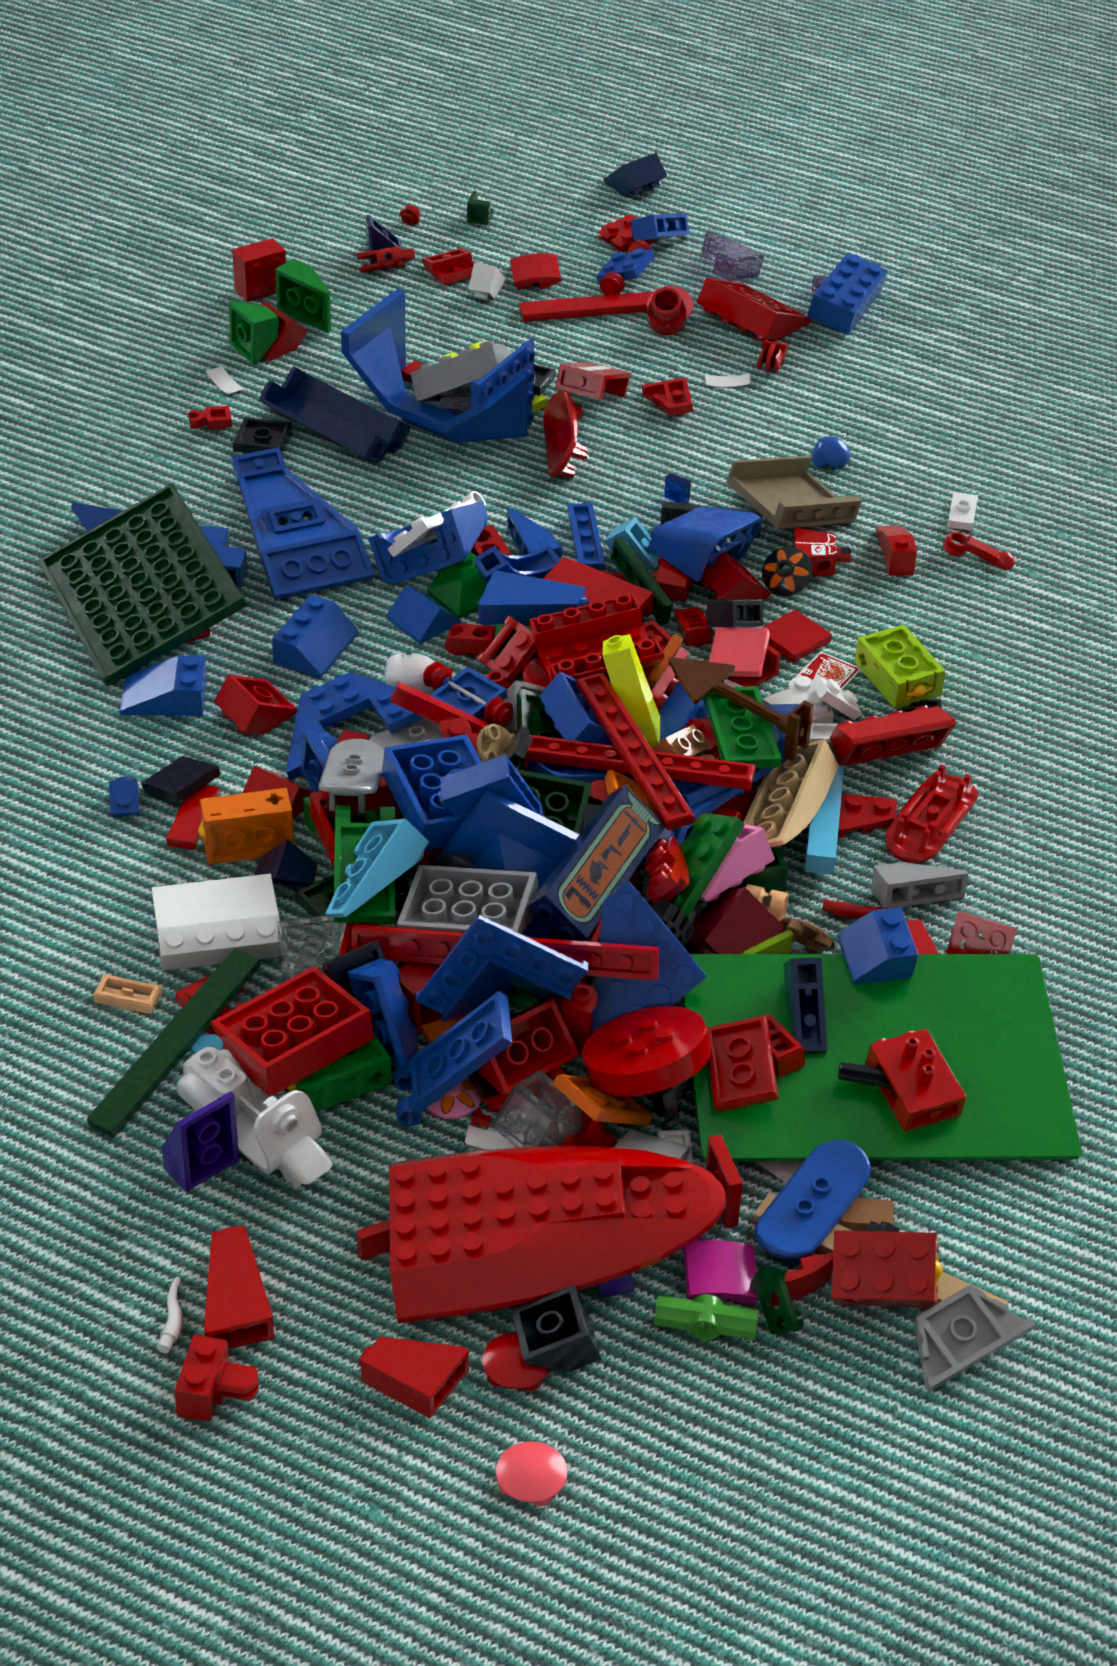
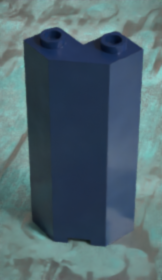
M295 366L287 374L283 386L269 380L258 400L271 409L376 464L381 462L383 456L388 452L395 453L400 450L411 430V427L402 421L386 415Z

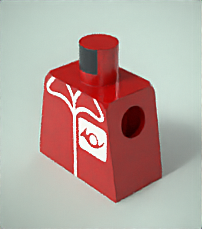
M794 528L793 547L802 550L809 557L812 564V577L832 576L835 574L836 562L850 563L851 547H836L835 534Z

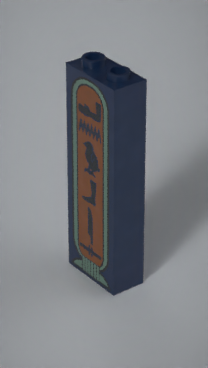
M623 785L607 796L530 901L528 907L559 940H586L602 918L603 900L629 880L666 826L626 785Z

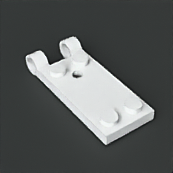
M472 491L462 499V503L457 501L447 510L479 501H484L485 506L486 503L481 494ZM441 513L427 519L424 516L418 518L411 524L413 529L408 533L405 530L393 538L395 543L388 548V551L393 557H396L436 539L434 529L441 526L444 517L442 518Z

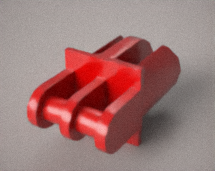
M769 339L763 340L762 351L756 363L757 368L761 370L764 362H766L765 371L771 372L775 364L774 373H777L780 365H784L789 343L781 344L779 341L770 342Z

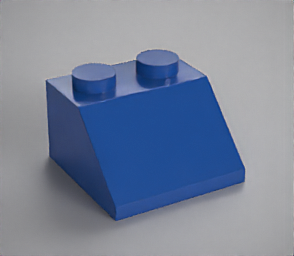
M901 907L872 910L838 933L837 938L853 984L912 978L918 952Z

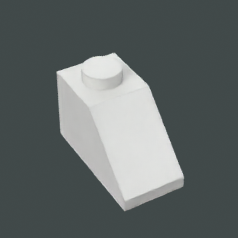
M474 263L468 289L476 299H495L505 282V278L496 266Z

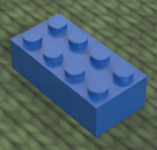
M847 253L814 293L807 317L848 335L881 293L888 270L881 268L878 264L863 260L858 255Z

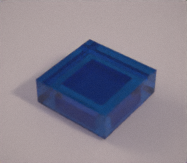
M669 473L665 477L664 497L677 503L688 504L690 502L691 481Z

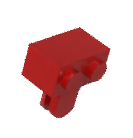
M193 1335L174 1390L176 1413L180 1417L211 1422L216 1405H222L224 1398L251 1401L256 1397L259 1392L258 1372L253 1366L229 1363L227 1340Z

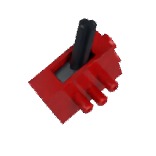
M927 1028L919 1031H908L901 1036L891 1039H880L870 1044L865 1062L867 1066L842 1062L838 1067L837 1076L839 1080L878 1086L904 1132L961 1115L966 1100L964 1091Z

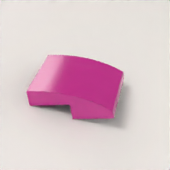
M702 1240L694 1241L682 1248L687 1299L694 1300L699 1295L710 1294L718 1297L721 1301L727 1299L752 1306L756 1304L759 1297L754 1290L749 1289L751 1281L757 1273L754 1245L732 1241Z

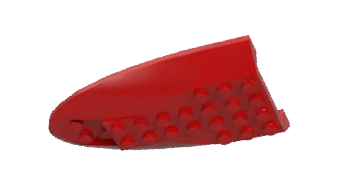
M605 1146L516 1147L394 1162L389 1166L390 1274L397 1322L399 1324L458 1316L526 1304L574 1284L579 1291L615 1280L656 1264L693 1243L713 1227L726 1205L725 1190L712 1173L683 1159L646 1150Z

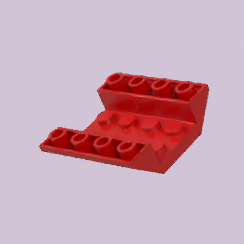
M634 594L620 595L617 598L596 601L589 605L568 608L561 612L544 614L537 618L529 619L539 660L550 683L559 672L575 679L603 672L606 678H608L609 675L602 656L603 641L615 635L624 636L630 634L642 668L659 665L664 659V652L656 638L649 639L643 627L641 607Z

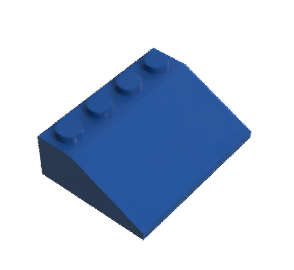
M467 735L390 746L384 749L382 776L404 819L406 818L429 841L424 851L445 847L468 816L466 814L454 817L448 808H444L441 805L438 792L441 791V777L482 763Z

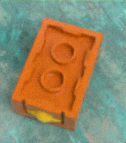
M287 788L200 799L201 825L198 832L203 838L208 865L257 859L287 839L294 844L292 808Z

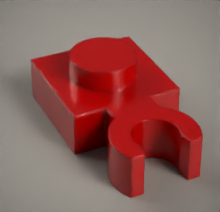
M229 405L206 407L205 412L198 410L188 411L190 428L192 429L207 425L208 429L218 430L232 427Z

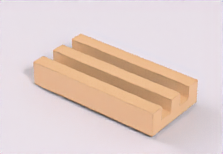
M104 974L93 994L95 1003L152 1015L154 1006L158 1003V997L161 998L163 993L162 986Z

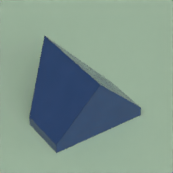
M368 214L366 216L367 251L401 246V250H403L399 238ZM373 258L369 259L370 264H373Z
M287 839L260 857L254 876L271 874L272 883L308 887L313 884L317 863Z

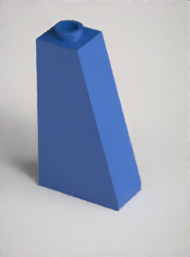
M494 570L478 603L479 624H505L504 620L509 615L520 624L528 625L530 624L529 619L537 618L540 615L553 614L568 608L589 605V598H586V587Z

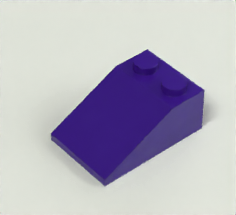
M232 1092L225 1094L176 1122L162 1146L164 1170L186 1192L239 1161L235 1095Z

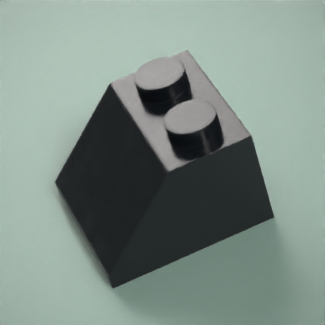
M575 1284L511 1309L523 1359L527 1365L571 1372L601 1360L588 1309Z

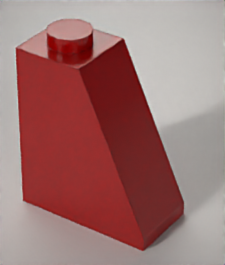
M380 1336L372 1347L368 1346L361 1354L359 1365H361V1381L420 1414L431 1418L469 1372V1350L461 1346Z

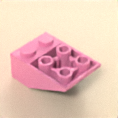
M744 825L699 900L710 902L717 899L721 892L740 885L743 882L742 879L763 871L765 865L775 860L764 828Z

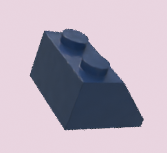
M656 152L622 165L603 180L605 184L623 196L630 193L635 196L644 192L646 187H649L651 190L660 186V181L666 178L667 174Z

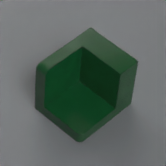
M473 191L467 202V223L489 225L494 209L490 208V201L477 200L478 192Z

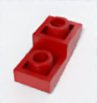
M833 1253L814 1254L809 1257L800 1258L798 1270L786 1271L785 1282L792 1301L816 1291L831 1280ZM773 1291L771 1296L773 1306L780 1303L779 1296L775 1291Z

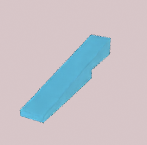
M839 765L825 800L809 824L804 872L834 874L844 766Z

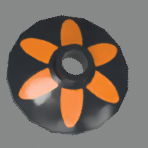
M782 547L773 551L766 558L762 566V579L765 586L772 593L780 596H792L801 592L808 585L812 577V564L809 557L802 550L795 547ZM784 565H789V569L787 571H781V568Z

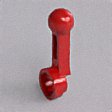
M955 531L948 534L943 541L944 550L955 557H961L966 552H970L1003 570L1011 569L1015 564L1011 553L1000 552L976 540L971 535L967 538L963 533Z

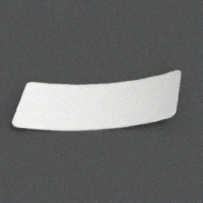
M223 366L206 371L211 380L226 394L244 389L230 377Z
M749 373L737 376L705 375L706 385L736 387L751 383Z
M468 1125L465 1144L486 1150L526 1147L528 1134L496 1132Z

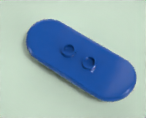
M832 1140L817 1146L757 1220L754 1235L761 1248L779 1258L790 1259L796 1265H799L800 1258L812 1255L828 1237L869 1181L871 1165L863 1149L855 1143L846 1140Z

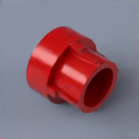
M664 286V288L657 290L653 294L651 302H649L647 307L650 328L661 335H673L684 328L687 321L686 304L675 289Z

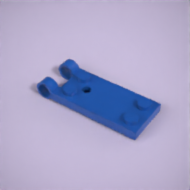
M497 991L414 1055L407 1064L395 1067L394 1084L396 1088L401 1091L413 1092L408 1098H403L396 1104V1116L399 1124L403 1126L419 1124L422 1120L423 1110L437 1102L448 1091L512 1044L508 996Z

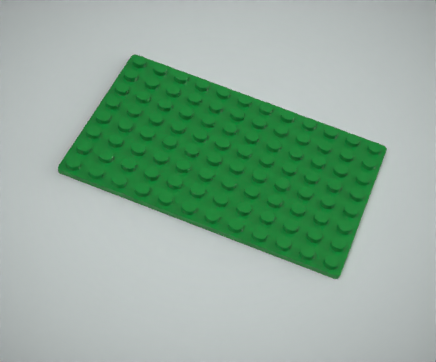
M690 954L706 973L707 977L683 996L684 1008L693 1010L701 1015L706 1027L771 1014L792 1035L785 996L784 964L791 958H822L828 1051L805 1052L804 1067L782 1077L776 1074L778 1100L716 1112L713 1104L709 1060L700 1071L692 1076L701 1157L704 1161L707 1159L708 1138L720 1134L733 1162L805 1161L817 1146L832 1140H846L855 1143L863 1149L869 1161L1077 1160L1081 1157V1143L1042 966L1037 955L918 954L912 978L853 984L843 954ZM927 1028L964 1091L966 1100L961 1115L904 1132L878 1086L839 1080L837 1076L838 1067L842 1062L867 1066L865 1062L870 1044L880 1039H891L901 1036L908 1031H919Z

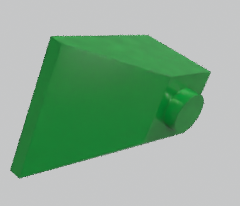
M236 301L229 302V344L253 365L257 364L278 337V316L266 306Z
M472 552L469 553L464 561L441 568L427 589V594L459 619L478 610V603L487 586L477 571L473 558L477 556Z

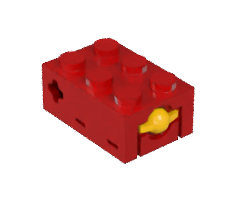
M834 1230L832 1299L836 1305L931 1308L938 1304V1281L942 1275L943 1268L937 1253L939 1252L937 1234L926 1232Z

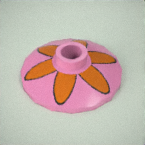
M467 1077L443 1095L437 1102L427 1107L426 1110L432 1115L443 1119H459L469 1116L476 1111L482 1099L479 1097L477 1089L470 1078Z

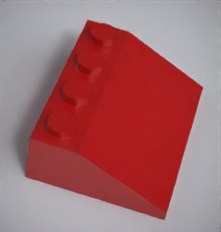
M706 277L696 302L704 307L703 311L712 315H716V313L721 315L720 319L730 324L734 322L738 324V329L747 333L751 331L756 333L755 337L761 341H765V339L780 340L811 323L812 320L807 315L744 283Z
M315 966L211 1021L212 1028L249 1079L269 1097L274 1096L374 1039L370 1009Z

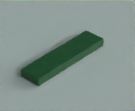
M624 538L614 539L610 559L629 583L653 592L652 615L660 625L668 624L673 603Z

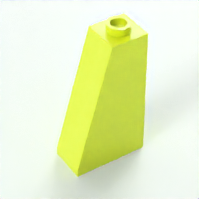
M630 634L612 636L608 640L603 641L602 653L611 685L650 747L654 748L660 743V715Z

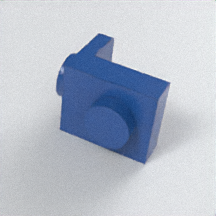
M123 776L115 778V781H108L111 817L140 815L137 779Z

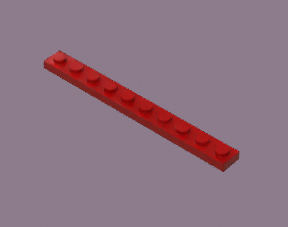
M355 924L352 927V950L376 940L380 943L385 960L441 964L464 935V932ZM527 937L579 963L583 960L588 962L586 976L657 981L659 977V947Z

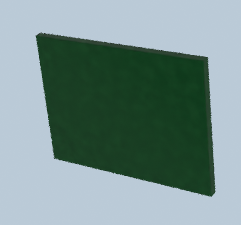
M173 483L38 560L107 687L248 606Z

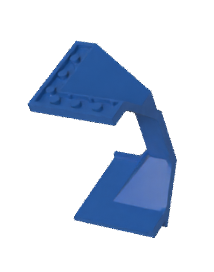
M396 289L341 331V353L386 410L400 416L402 421L457 443L527 437V426L531 425L534 418L532 413L534 400L533 381L535 378V373L533 372L535 359L533 339L526 341L479 381L472 380L471 407L457 415L429 403L417 401L416 398L406 395L401 370L406 367L405 291Z
M487 789L439 855L466 853L473 859V866L476 869L537 873L538 888L540 889L579 834ZM478 915L422 990L419 989L417 991L415 1002L443 1014L442 1022L469 1014L497 991L507 995L514 985L541 998L572 1000V991L588 972L589 963L584 960L579 963L527 938L549 939L551 930L536 915L532 923L521 934Z

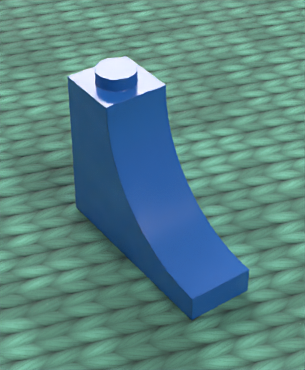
M506 754L440 778L441 791L438 792L441 805L444 808H448L454 817L469 814L487 789L543 816L542 804Z

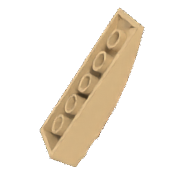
M826 739L810 742L809 747L806 749L798 746L796 758L793 761L787 759L781 763L780 767L774 768L764 775L743 823L764 828L770 847L784 845L795 838L808 826L825 800L839 767Z

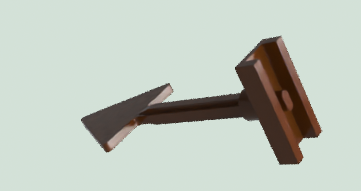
M676 657L669 658L668 663L693 704L699 703L710 692L714 691L777 726L778 730L786 733L783 757L793 761L796 758L798 746L804 749L809 747L813 704L804 700L791 713L782 715L723 683L725 679L735 672L734 665Z

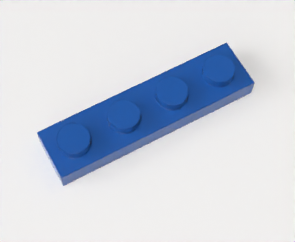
M593 503L568 504L567 513L577 562L605 571V560Z

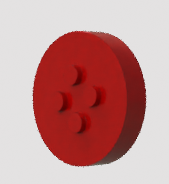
M657 1006L626 1013L599 1027L586 1040L582 1049V1057L590 1083L596 1089L617 1096H639L671 1088L695 1075L709 1060L712 1047L705 1021L697 1012L677 1006Z

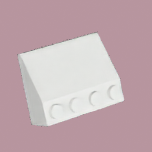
M271 874L152 887L162 971L221 964L234 948L258 959L282 957L283 940Z

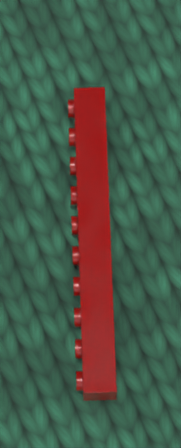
M398 681L390 699L391 703L439 724V721L467 716L472 734H479L485 726L490 725V723L400 681Z

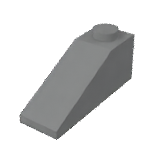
M903 862L874 866L871 891L884 909L965 898L968 872L960 869Z

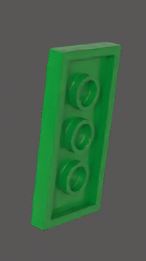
M758 686L732 687L763 704ZM714 691L703 698L721 760L754 764L755 768L762 769L780 767L782 758L769 721Z
M702 812L700 817L695 820L686 840L681 843L680 847L689 872V886L668 902L679 908L687 917H689L745 824L738 817Z

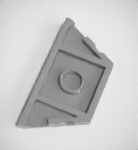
M971 1284L919 1314L914 1320V1326L927 1391L934 1390L1033 1330L1036 1325L1035 1322L1028 1317L1024 1320L1008 1311L1006 1304L997 1299L989 1298L985 1292Z

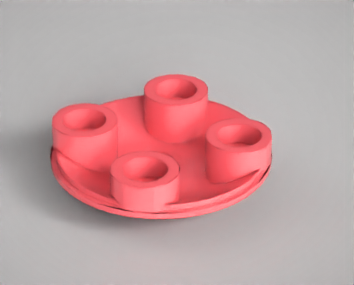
M540 1442L516 1444L508 1448L497 1462L496 1478L498 1489L502 1494L509 1495L516 1500L534 1503L537 1506H546L551 1503L552 1498L565 1485L567 1479L566 1462L556 1449Z

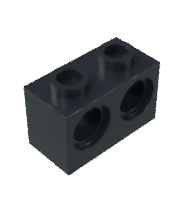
M707 600V627L763 626V600Z

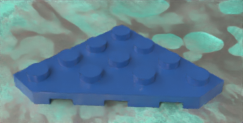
M629 880L603 900L600 943L659 947V977L657 981L596 976L595 990L597 991L598 1000L593 1012L592 1033L610 1020L626 1013L649 1007L672 1006L707 977L706 973Z

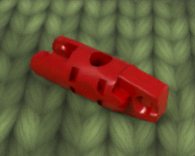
M401 246L356 253L358 260L373 258L374 261L373 264L361 266V273L405 266L404 262L413 261L415 258L413 248L401 250Z

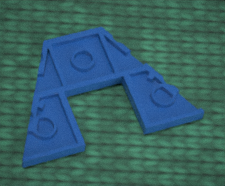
M351 672L339 675L333 680L313 687L300 695L286 767L289 780H293L304 775L301 771L304 732L315 729L320 733L326 732L325 728L370 707L373 708L390 733L411 725L424 717L390 702L395 689L394 686Z

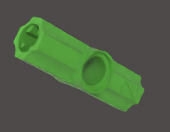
M710 1294L699 1295L694 1300L658 1295L654 1325L690 1330V1333L700 1340H713L719 1335L755 1340L759 1309L724 1305L718 1297Z

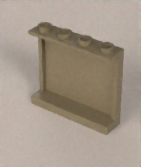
M811 456L736 460L732 463L726 481L729 486L777 529L854 523L862 500L857 496L837 497L808 472L812 460Z

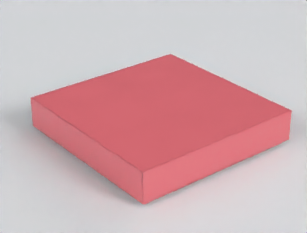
M716 627L709 662L734 665L735 672L730 676L761 677L770 636L769 629Z

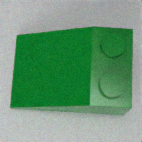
M295 258L276 268L277 309L326 333H330V291L314 269Z

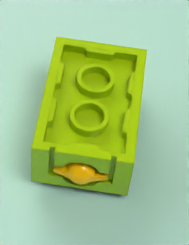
M905 625L858 637L855 664L894 709L909 706L910 703L915 701L929 700L942 696L945 677L944 668Z

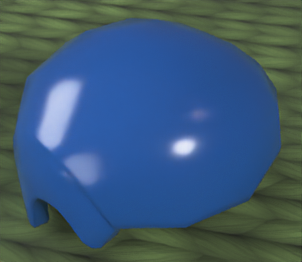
M823 437L813 448L811 461L818 468L826 464L830 465L832 470H835L837 467H844L851 457L849 446L836 437Z

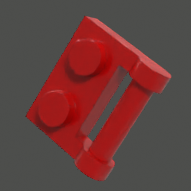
M508 615L504 620L505 625L484 653L480 652L476 659L492 671H501L505 676L504 679L513 683L537 649L532 631ZM513 631H516V633L513 635V637L510 639V641L507 643V645L504 647V649L501 651V653L498 655L495 661H493V657L496 655V653L499 651V649L502 647V645L505 643V641L508 639Z

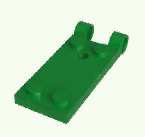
M351 805L335 806L334 894L336 889L346 882L348 878L344 873L346 867L351 863L354 864L357 855L354 853L355 847L371 824L350 823ZM380 806L379 821L395 820V807ZM395 880L347 917L333 918V923L395 924Z

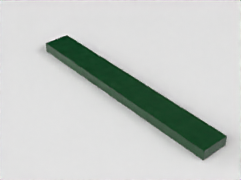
M234 948L87 1117L88 1125L114 1138L211 1025V1021L219 1016L260 968V959Z

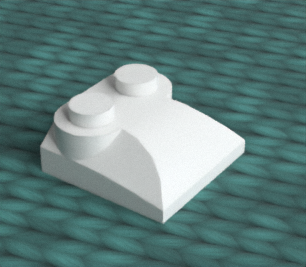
M806 676L793 678L789 682V688L763 699L770 704L799 705L806 700L814 705L812 723L833 722L834 713L831 705L819 698L811 684L812 679Z

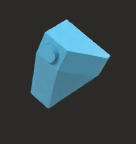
M406 818L372 822L355 847L354 853L357 855L354 864L347 865L344 873L348 878L346 882L336 889L326 915L329 918H340L350 915L422 859L423 851L429 841Z

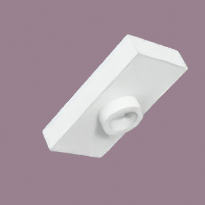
M953 492L948 528L972 531L978 495Z

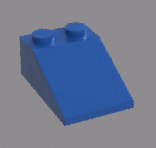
M195 655L176 656L125 676L120 715L203 716L207 687L206 657Z

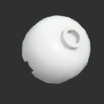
M399 653L388 659L385 668V684L396 687L398 681L428 695L434 692L432 687L424 684L423 673L426 667L435 661L418 653H411V657H402L403 653Z

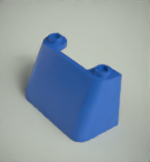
M484 501L441 512L442 518L444 517L443 523L434 529L437 538L396 557L390 554L388 548L395 543L393 540L395 536L405 530L408 533L413 529L411 525L368 537L382 579L386 583L395 584L464 561L487 524L488 515Z
M701 506L661 526L657 525L650 534L652 539L648 548L697 582L703 579L705 575L703 571L706 565L713 566L719 554L730 549L733 551L731 555L738 560L745 558L761 527L763 519L753 512Z

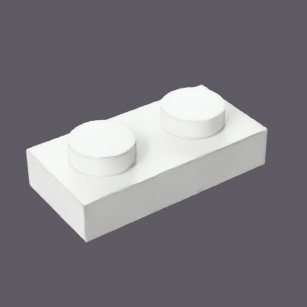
M817 675L811 681L819 698L852 720H855L862 714L856 704L858 699L851 691L846 690L844 692L834 680L829 679L827 681L820 675Z

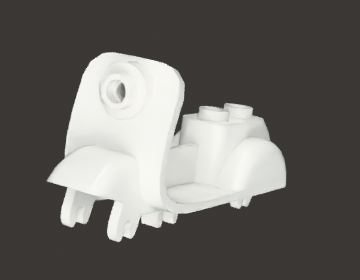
M204 1047L185 1061L183 1067L184 1076L179 1079L176 1085L178 1095L197 1111L225 1094L232 1092L235 1095L238 1149L263 1172L271 1174L278 1168L286 1182H291L293 1188L297 1190L301 1187V1184L312 1183L333 1166L328 1155L315 1141L322 1135V1128L310 1098L305 1093L293 1090L279 1100L274 1096L269 1097L249 1079L228 1049L217 1050L214 1047Z

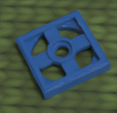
M536 761L528 762L529 770L535 773L589 783L596 780L605 781V775L595 769Z

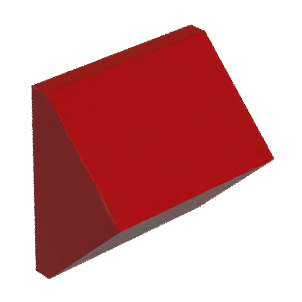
M254 765L242 793L287 788L292 808V818L294 819L304 810L303 798L310 796V793H314V791L273 771Z

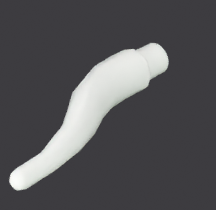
M175 1277L168 1293V1320L160 1334L161 1339L157 1344V1349L162 1353H169L172 1345L177 1342L182 1330V1311L177 1300V1288L181 1282L180 1277Z

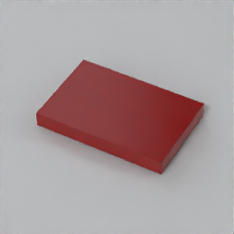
M763 1015L707 1027L712 1047L709 1069L713 1104L716 1112L778 1100L767 1016Z

